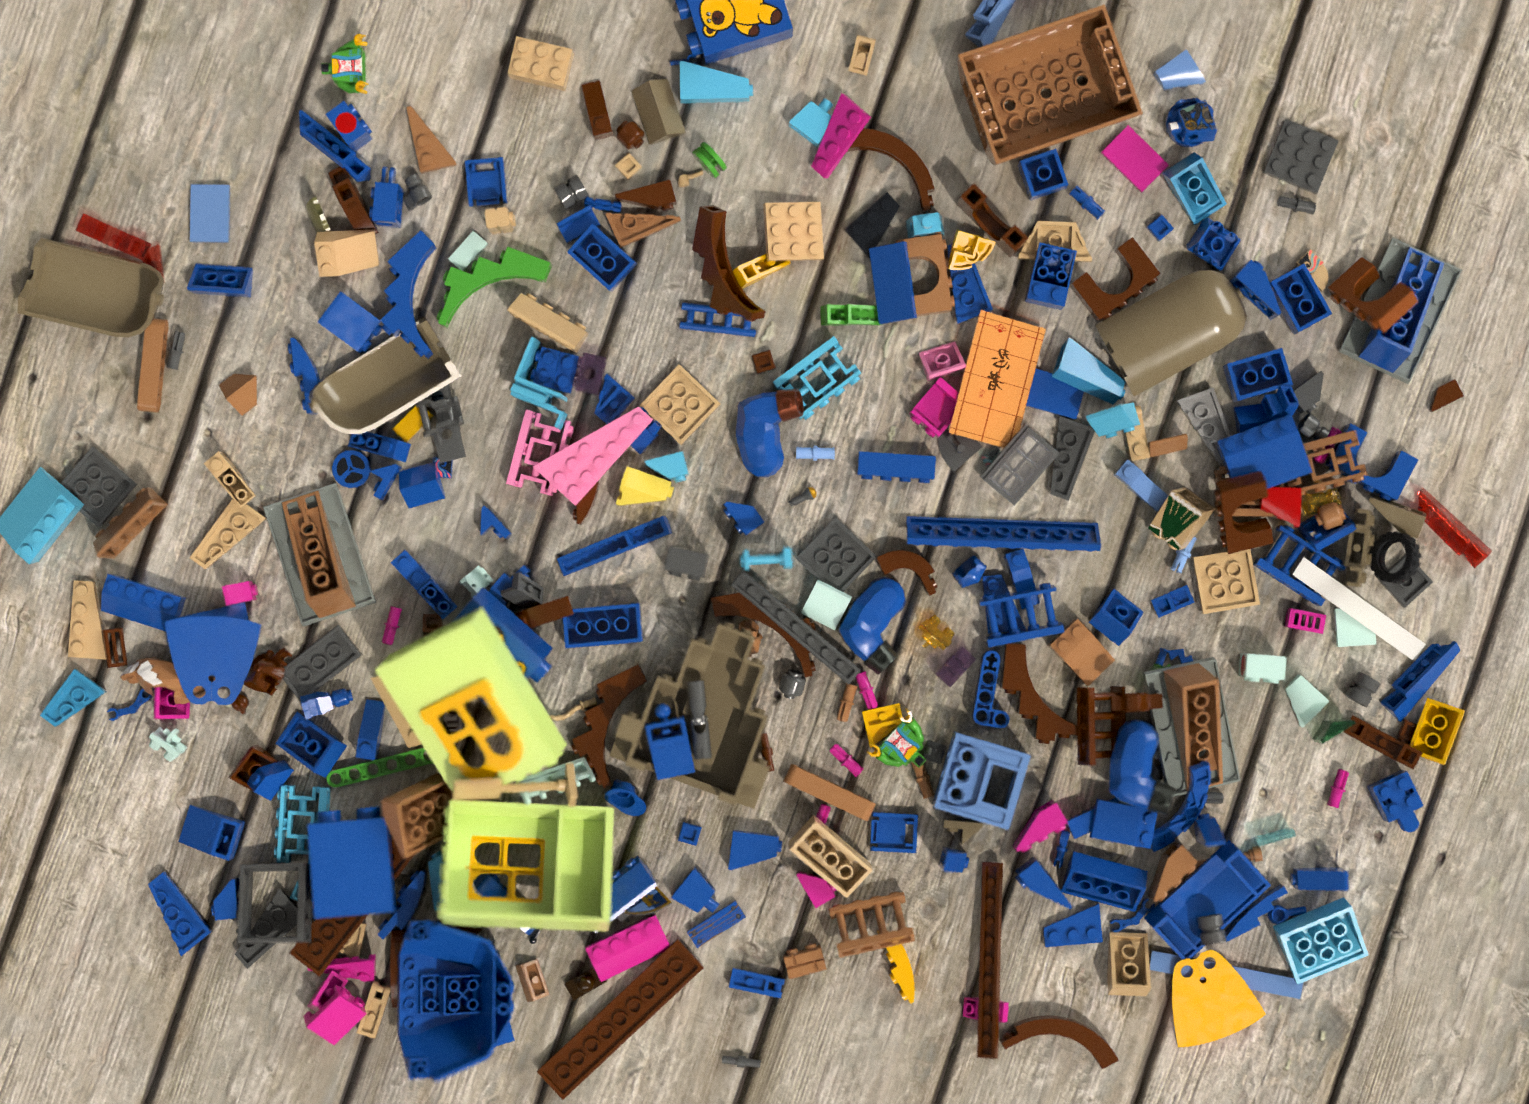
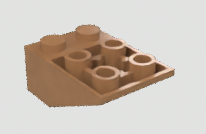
M1176 841L1161 855L1148 897L1155 902L1158 900L1162 901L1168 895L1167 891L1171 887H1177L1182 882L1181 878L1186 873H1192L1196 868L1195 864L1198 863Z

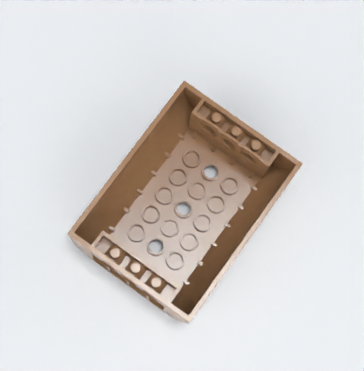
M1105 4L958 55L960 82L985 154L993 165L1013 160L1143 114ZM1079 76L1085 77L1087 84L1080 86L1077 83V78ZM1042 89H1048L1051 92V96L1043 98L1040 92ZM1012 101L1015 104V109L1008 111L1004 106L1005 102Z

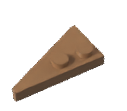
M411 106L406 107L420 172L425 173L457 166L456 161Z
M606 213L620 248L681 222L680 216Z

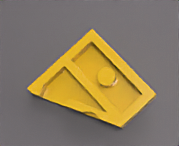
M900 703L862 711L870 748L873 747L870 744L876 745L902 722L899 717V713L902 716Z

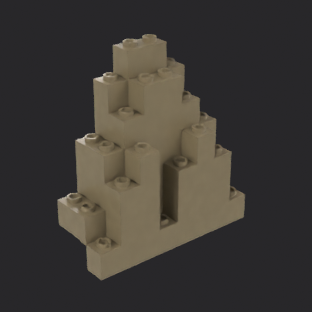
M723 622V625L718 624L711 645L707 644L708 640L697 637L696 640L692 639L677 682L674 681L675 677L667 674L657 677L642 718H639V713L628 711V713L622 715L615 734L616 739L609 756L626 762L625 765L644 772L646 769L656 773L645 724L659 721L660 718L655 715V708L659 704H666L670 708L668 718L684 715L695 773L671 777V779L717 795V799L733 805L739 803L754 809L770 770L767 760L759 757L756 760L753 759L768 715L765 714L766 711L757 707H754V710L750 709L765 665L762 664L763 660L752 657L751 660L748 659L755 637L752 636L753 632L743 628L740 632L734 629L735 625ZM704 680L707 705L704 715L706 714L708 718L712 758L695 760L691 717L693 714L689 708L687 682ZM706 723L701 725L694 724L695 730L699 733L704 732ZM673 724L672 728L678 730L680 726L679 724ZM654 728L653 732L659 734L661 730L660 728Z

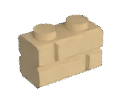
M506 207L497 208V210L494 208L485 210L486 227L492 235L501 234L502 231L503 233L513 231V226H516L513 211L509 212Z

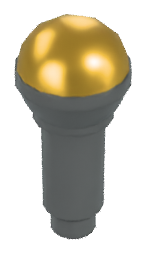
M808 487L802 494L791 499L789 504L792 507L805 500H813L817 496V492L813 487Z

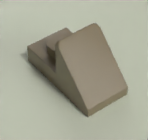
M943 818L942 826L947 828L948 832H958V829H961L960 843L962 845L983 827V823L980 821Z

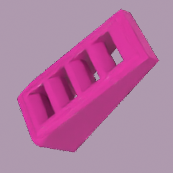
M1288 608L1285 627L1323 634L1326 615ZM1295 614H1298L1297 624L1295 625ZM1302 615H1305L1304 626H1301ZM1309 616L1313 617L1311 628L1308 627ZM1316 618H1320L1318 629H1315Z

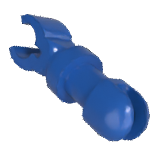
M1063 830L1061 833L1059 846H1056L1057 854L1053 862L1054 867L1057 860L1060 861L1059 868L1063 865L1064 854L1068 850L1066 846L1070 836L1069 831Z

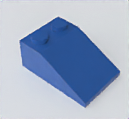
M1250 260L1240 268L1230 279V282L1235 288L1239 287L1242 294L1272 320L1281 314V310L1266 272L1262 270L1263 266L1258 261Z
M296 712L275 743L312 772L325 778L347 747L338 738L311 720L305 719V716L299 712Z
M1097 799L1090 837L1151 849L1157 812L1147 811L1148 809L1129 804Z
M1034 857L1015 870L1017 873L1015 878L1023 888L1028 887L1031 891L1068 909L1073 907Z

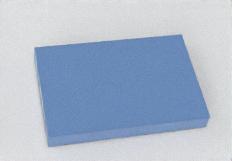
M191 184L190 242L229 243L230 185Z

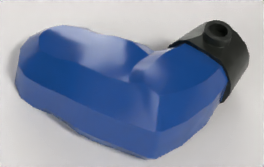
M887 577L874 579L853 601L838 628L843 641L849 649L864 661L863 664L877 675L884 671L898 656L886 640H882L881 633L888 626L890 620L903 610L906 603L905 591L900 583Z
M1134 719L1127 721L1118 730L1110 757L1109 791L1119 800L1132 806L1148 809L1147 811L1167 814L1175 788L1162 781H1155L1150 777L1153 757L1159 745V734L1153 725L1144 720Z

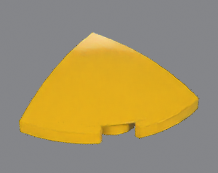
M956 230L948 269L965 270L972 268V264L979 260L984 261L988 257L996 242L978 235Z

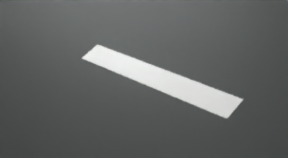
M1303 557L1292 574L1413 661L1417 659L1426 645Z

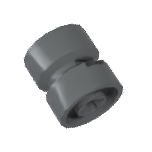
M577 174L567 179V184L562 182L554 187L565 209L575 205V200L581 201L589 196Z
M1358 672L1353 680L1354 686H1349L1345 696L1364 707H1368L1372 700L1371 694H1375L1381 684L1368 675Z
M1222 914L1197 917L1198 927L1203 931L1200 933L1201 945L1226 942L1225 930L1221 929L1223 925Z

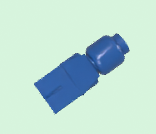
M338 689L332 691L331 695L330 692H316L301 696L300 700L305 719L323 715L334 709V705L335 707L348 705L353 700L351 689Z

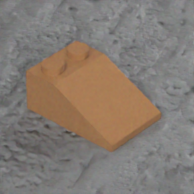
M1074 619L1064 629L1065 632L1059 633L1048 646L1088 687L1115 659L1078 619Z

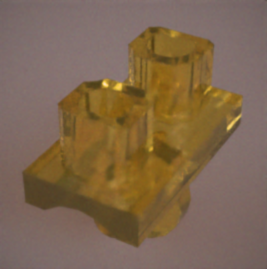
M936 615L923 621L918 628L923 632L921 637L926 641L923 644L925 648L930 644L934 649L939 646L944 650L952 643L951 639L955 633L948 627L941 632L937 628L941 620Z

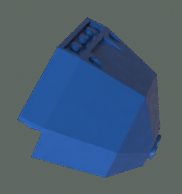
M430 920L410 921L398 953L397 1034L409 1080L429 1078L434 1082H438L483 1062L491 1056L512 1018V1012L514 1011V1002L512 1001L514 982L490 940Z

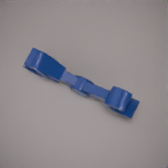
M140 690L136 701L131 706L123 709L110 708L107 712L115 711L116 717L109 720L114 721L118 720L120 716L137 713L140 706L152 699L153 696L149 695L146 698L144 697L145 690Z
M1146 898L1141 902L1142 907L1131 918L1112 919L1109 922L1110 924L1119 923V927L1112 929V931L1119 932L1127 926L1138 925L1142 917L1155 908V904L1153 903L1150 908H1146L1145 903L1149 900Z

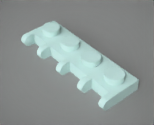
M584 757L568 762L574 763L576 787H580L579 780L588 778L590 782L596 780ZM566 763L527 776L521 781L515 782V784L551 782L564 779ZM550 790L519 793L524 803L528 805L531 803L530 797L539 795L541 799H545V792Z

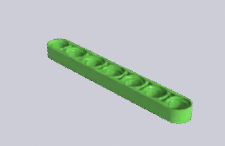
M423 747L333 770L327 775V782L331 787H341L431 764L433 761L425 759L424 752L426 750ZM408 754L415 756L416 762L414 765L406 763L405 758ZM389 759H394L397 762L396 769L390 770L387 767ZM370 764L378 766L377 774L369 773L368 767ZM351 769L359 770L360 776L358 779L350 777ZM338 773L341 776L339 784H334L331 781L332 774Z

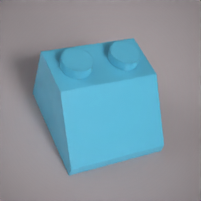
M1134 402L1118 405L1086 416L1087 421L1099 437L1106 436V439L1117 436V432L1121 430L1124 433L1135 430L1134 426L1140 425Z
M682 451L645 461L648 468L671 481L674 480L675 483L685 481L686 477L689 476Z

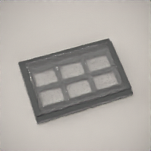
M1024 424L980 477L1015 506L1059 455V452Z

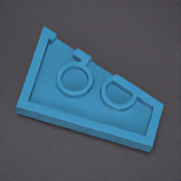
M74 669L40 716L54 727H57L107 691L79 670Z

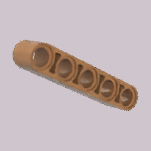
M154 318L144 332L137 400L138 411L158 413L160 410L169 329L167 319Z
M794 764L790 765L783 782L865 821H869L876 806V803Z

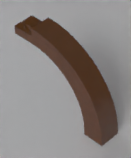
M863 128L847 152L857 150L875 151L897 161L905 168L914 181L919 195L922 214L930 212L934 204L932 195H928V193L934 192L935 188L930 173L921 158L900 139L885 132Z
M1045 1015L1023 1019L1013 1024L1016 1029L1015 1032L1008 1031L1000 1039L1006 1050L1030 1037L1060 1035L1070 1038L1088 1049L1097 1060L1101 1069L1119 1061L1114 1051L1098 1033L1081 1022L1062 1016Z

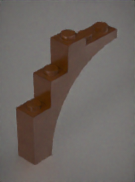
M715 205L700 206L692 250L704 258L701 279L707 281L710 286H713L710 307L717 310L719 314L727 315L732 312L743 316L745 320L751 322L764 318L766 311L757 306L745 294L732 271L725 242L727 211Z
M740 592L711 598L715 617L729 615L747 617L773 628L794 649L801 662L805 677L813 676L812 672L816 670L814 660L810 661L808 653L810 652ZM809 618L801 619L816 632L814 621H810Z
M1005 644L1000 688L1005 689V693L1016 694V690L1019 691L1017 713L1022 714L1021 718L1033 719V716H1036L1034 739H1038V743L1050 744V741H1055L1056 733L1060 738H1070V735L1077 736V725L1055 714L1042 701L1034 689L1028 674L1026 645Z
M639 664L597 684L596 693L600 700L604 699L605 702L584 712L586 715L583 717L587 727H592V730L572 739L571 747L574 753H579L580 757L588 754L589 757L586 760L590 768L594 767L597 773L595 778L598 785H603L604 788L612 784L605 760V738L608 726L614 712L624 698L635 688L647 682Z

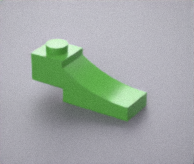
M826 304L821 306V325H881L879 324L877 306Z

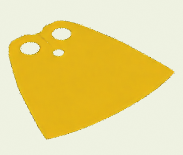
M1208 950L1202 952L1196 960L1186 958L1175 965L1172 978V1009L1178 1047L1196 1046L1224 1038L1252 1025L1266 1015L1243 978L1218 952ZM1207 957L1215 959L1216 964L1214 968H1205L1204 960ZM1184 966L1192 967L1193 974L1190 977L1182 976L1181 969ZM1201 977L1206 978L1205 983L1200 982Z

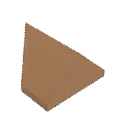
M233 374L219 385L225 398L242 416L257 405V375Z

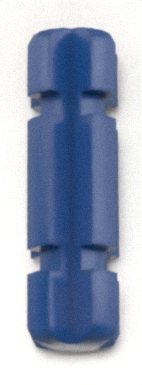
M587 197L584 200V207L590 205L591 208L594 207L597 210H612L619 213L622 207L621 202L618 201L611 202V200L598 198L594 200L591 197Z

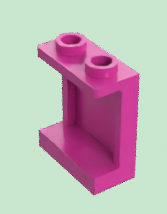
M940 377L909 412L911 415L910 419L915 424L924 426L926 428L924 431L933 438L935 436L938 439L951 424L959 393Z
M338 985L333 987L335 994L315 1014L308 1011L303 1016L306 1027L332 1045H335L367 1014L364 1001L359 997L355 998L349 990Z

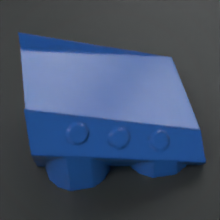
M1207 217L1201 221L1200 226L1186 245L1187 250L1221 271L1241 239L1235 233L1226 230L1219 221H1212Z

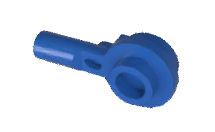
M1274 905V909L1268 912V919L1273 924H1280L1285 922L1290 916L1307 913L1306 907L1286 909L1280 905Z

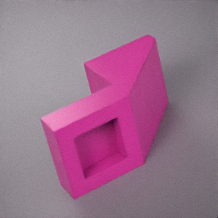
M964 997L963 1017L978 1020L979 998ZM999 1001V1022H1007L1008 1002Z

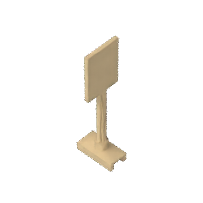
M566 763L564 779L551 782L502 785V778L454 781L453 800L500 799L502 792L557 790L566 791L568 807H574L578 798L574 763Z

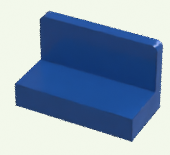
M590 205L556 223L567 244L581 237L592 223L597 227L601 226Z

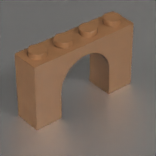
M942 234L896 240L895 243L907 242L909 260H926L935 267L938 274V283L931 292L914 296L917 317L951 312L952 307H955L954 296H950L949 288H952L951 276L947 277L949 259L948 257L945 258L944 250H947L946 239H942Z

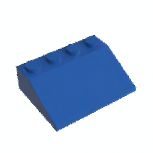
M1291 414L1217 441V449L1229 478L1261 471L1267 481V489L1312 473L1301 437Z

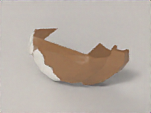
M157 657L139 659L136 663L126 668L120 676L123 681L127 680L131 684L139 683L153 697L154 694L151 687H166L175 691V704L190 702L182 689L173 662ZM209 676V681H215L214 677ZM196 686L193 689V694L197 698L203 697L206 693L202 686Z

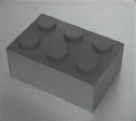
M670 546L665 569L669 570L668 574L681 577L683 573L688 575V579L700 581V577L705 578L709 555Z

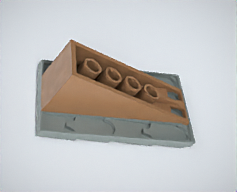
M336 483L263 507L303 627L376 603L350 520Z
M1210 657L1143 672L1146 692L1148 694H1162L1163 708L1150 709L1152 725L1159 734L1157 749L1164 783L1175 788L1173 796L1188 793L1190 784L1189 767L1206 760L1209 762L1211 771L1209 788L1241 781L1216 659Z

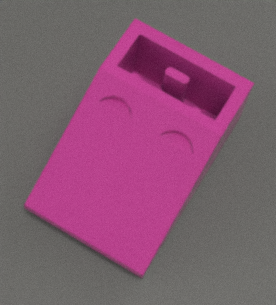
M1051 800L1035 809L1012 845L1017 852L1021 851L1023 853L1032 847V843L1036 841L1038 843L1043 842L1049 838L1048 834L1052 832L1058 833L1066 828L1064 825L1068 822L1058 804Z

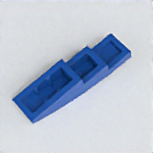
M1280 884L1251 903L1225 931L1226 942L1261 925L1258 917L1273 910L1274 907L1271 902L1288 893L1285 886Z

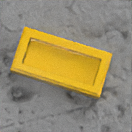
M415 406L393 428L406 443L423 427L419 408ZM427 410L430 420L433 415Z

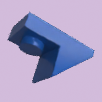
M394 464L370 471L382 478V481H378L375 485L373 496L380 500L385 498L401 470V466Z
M483 506L481 508V536L494 526L493 532L500 539L502 537L508 539L512 533L487 506Z

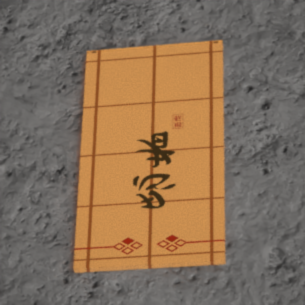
M980 310L949 433L1002 448L1009 443L1021 427L1046 329Z

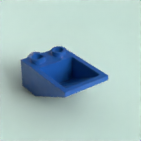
M663 703L657 705L655 715L660 720L645 724L657 780L695 773L684 715L668 718L670 715L669 706ZM673 724H679L680 728L674 730L672 726ZM654 728H660L661 732L655 734L653 730Z

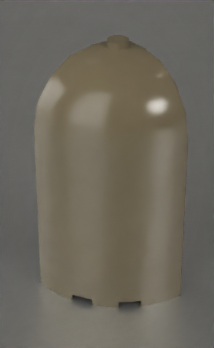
M41 238L34 245L33 260L30 268L34 272L31 280L27 279L24 288L18 296L17 313L105 335L129 338L141 334L152 323L158 307L162 305L164 295L162 294L164 278L158 270L139 261Z
M1202 270L1181 277L1095 326L1132 394L1136 396L1227 346L1243 330L1247 315L1241 298L1244 296L1239 287L1235 289L1230 280L1222 273L1214 270Z
M424 316L416 321V325L423 341L433 353L429 359L424 355L420 357L413 350L415 346L412 342L407 344L400 335L397 337L393 335L321 380L310 391L309 399L311 402L308 405L313 413L318 412L320 417L331 428L345 434H361L375 429L461 375L444 347L439 348L437 345L440 341Z

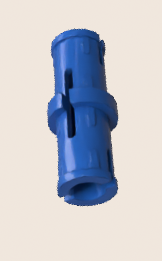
M1078 185L1070 192L1069 195L1082 205L1081 208L1090 212L1096 220L1105 213V210L1093 200L1094 198L1092 196L1089 197Z

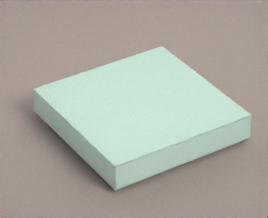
M817 580L801 613L835 630L852 596Z
M1340 608L1334 609L1337 647L1376 645V634Z

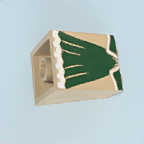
M1186 487L1172 490L1148 529L1152 531L1156 538L1165 540L1168 543L1167 545L1173 550H1182L1187 547L1216 508Z

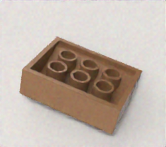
M152 488L141 489L136 494L137 498L133 502L127 503L122 509L123 512L119 516L113 517L109 521L110 525L105 530L102 529L96 534L95 537L97 539L93 542L95 553L99 558L115 559L168 505Z
M439 773L381 800L384 820L402 857L405 859L444 839V825H448L445 824V806H449L450 800H453V793Z

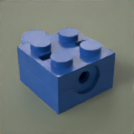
M383 167L381 182H375V187L371 189V198L374 201L373 206H370L369 216L379 227L401 228L404 190L399 184L395 183V167L390 168L389 181L388 167Z
M1399 770L1367 786L1383 821L1390 823L1397 820L1400 828L1406 832H1414L1418 829L1419 821L1414 811L1424 805L1407 771Z

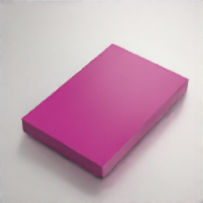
M1129 125L1101 152L1141 193L1169 166Z

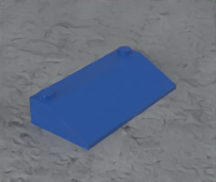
M1228 840L1226 844L1220 847L1149 912L1144 919L1182 960L1186 958L1191 959L1205 946L1201 945L1200 933L1203 931L1198 927L1197 917L1222 914L1223 925L1221 929H1224L1265 892L1271 884L1245 855Z

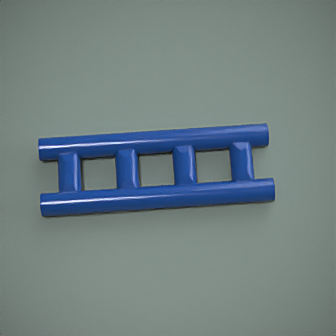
M682 302V310H687L686 322L680 321L679 329L748 337L756 336V330L751 329V321L744 319L743 328L732 327L733 316L741 315L730 312L725 315L724 326L713 325L714 314H719L717 310L711 308L710 305ZM695 311L706 313L705 324L694 323Z

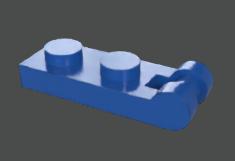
M733 968L729 988L781 998L783 993L781 988L785 983V978ZM769 982L775 983L774 989H768Z

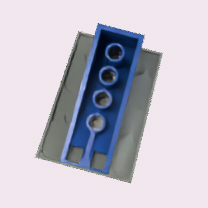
M1392 238L1376 269L1380 277L1368 287L1362 301H1375L1388 293L1397 283L1401 282L1413 290L1418 303L1385 333L1378 329L1374 330L1367 321H1361L1355 315L1338 352L1408 384L1414 375L1462 269L1398 239Z

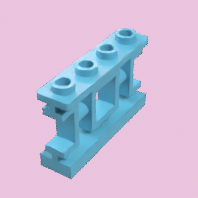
M834 336L772 383L777 390L794 389L791 384L785 388L783 385L804 370L805 373L799 376L804 383V386L799 389L801 396L810 391L815 399L821 394L823 397L806 409L803 416L798 417L800 420L802 418L807 420L815 414L813 412L814 409L818 406L823 408L830 402L828 400L833 395L838 397L845 391L844 387L850 383L852 386L860 380L861 371L858 370L857 366L854 364L846 369L836 356L843 348ZM832 348H835L830 353V356L835 361L831 366L826 368L822 361L815 365L813 364ZM820 367L831 382L818 392H815L806 380V377ZM839 368L845 376L851 372L854 373L836 388L832 389V386L837 381L831 374Z
M281 785V789L277 793V799L280 800V808H277L276 811L279 827H276L275 838L278 839V845L274 848V858H277V863H290L291 854H307L308 863L310 864L309 849H304L305 839H308V834L293 833L294 815L311 816L310 823H316L317 811H307V800H318L319 793L318 812L329 811L331 787L314 786L312 788V796L295 795L296 785ZM289 791V799L299 800V810H289L287 818ZM285 838H297L296 849L288 848L285 852Z

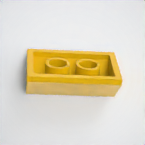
M1427 698L1410 746L1423 752L1422 758L1445 765L1465 710Z

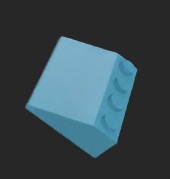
M39 467L1 515L0 534L14 552L28 564L37 563L84 504L42 467Z
M1344 897L1273 926L1278 943L1297 985L1368 956L1353 908Z

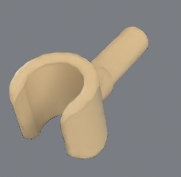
M703 170L689 175H681L678 179L679 187L689 186V180L703 175Z

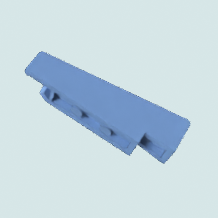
M983 0L973 14L977 21L966 32L965 36L978 47L991 44L1015 0Z

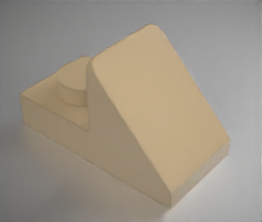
M857 35L848 71L867 76L876 39Z

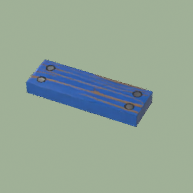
M735 900L688 930L687 933L698 948L743 920L746 916Z

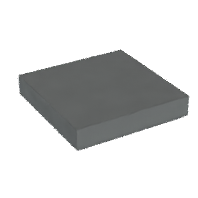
M1406 554L1388 569L1390 573L1397 572L1403 566ZM1417 567V573L1412 575L1409 581H1404L1402 584H1393L1381 581L1380 578L1378 579L1403 608L1407 607L1433 583L1420 567Z

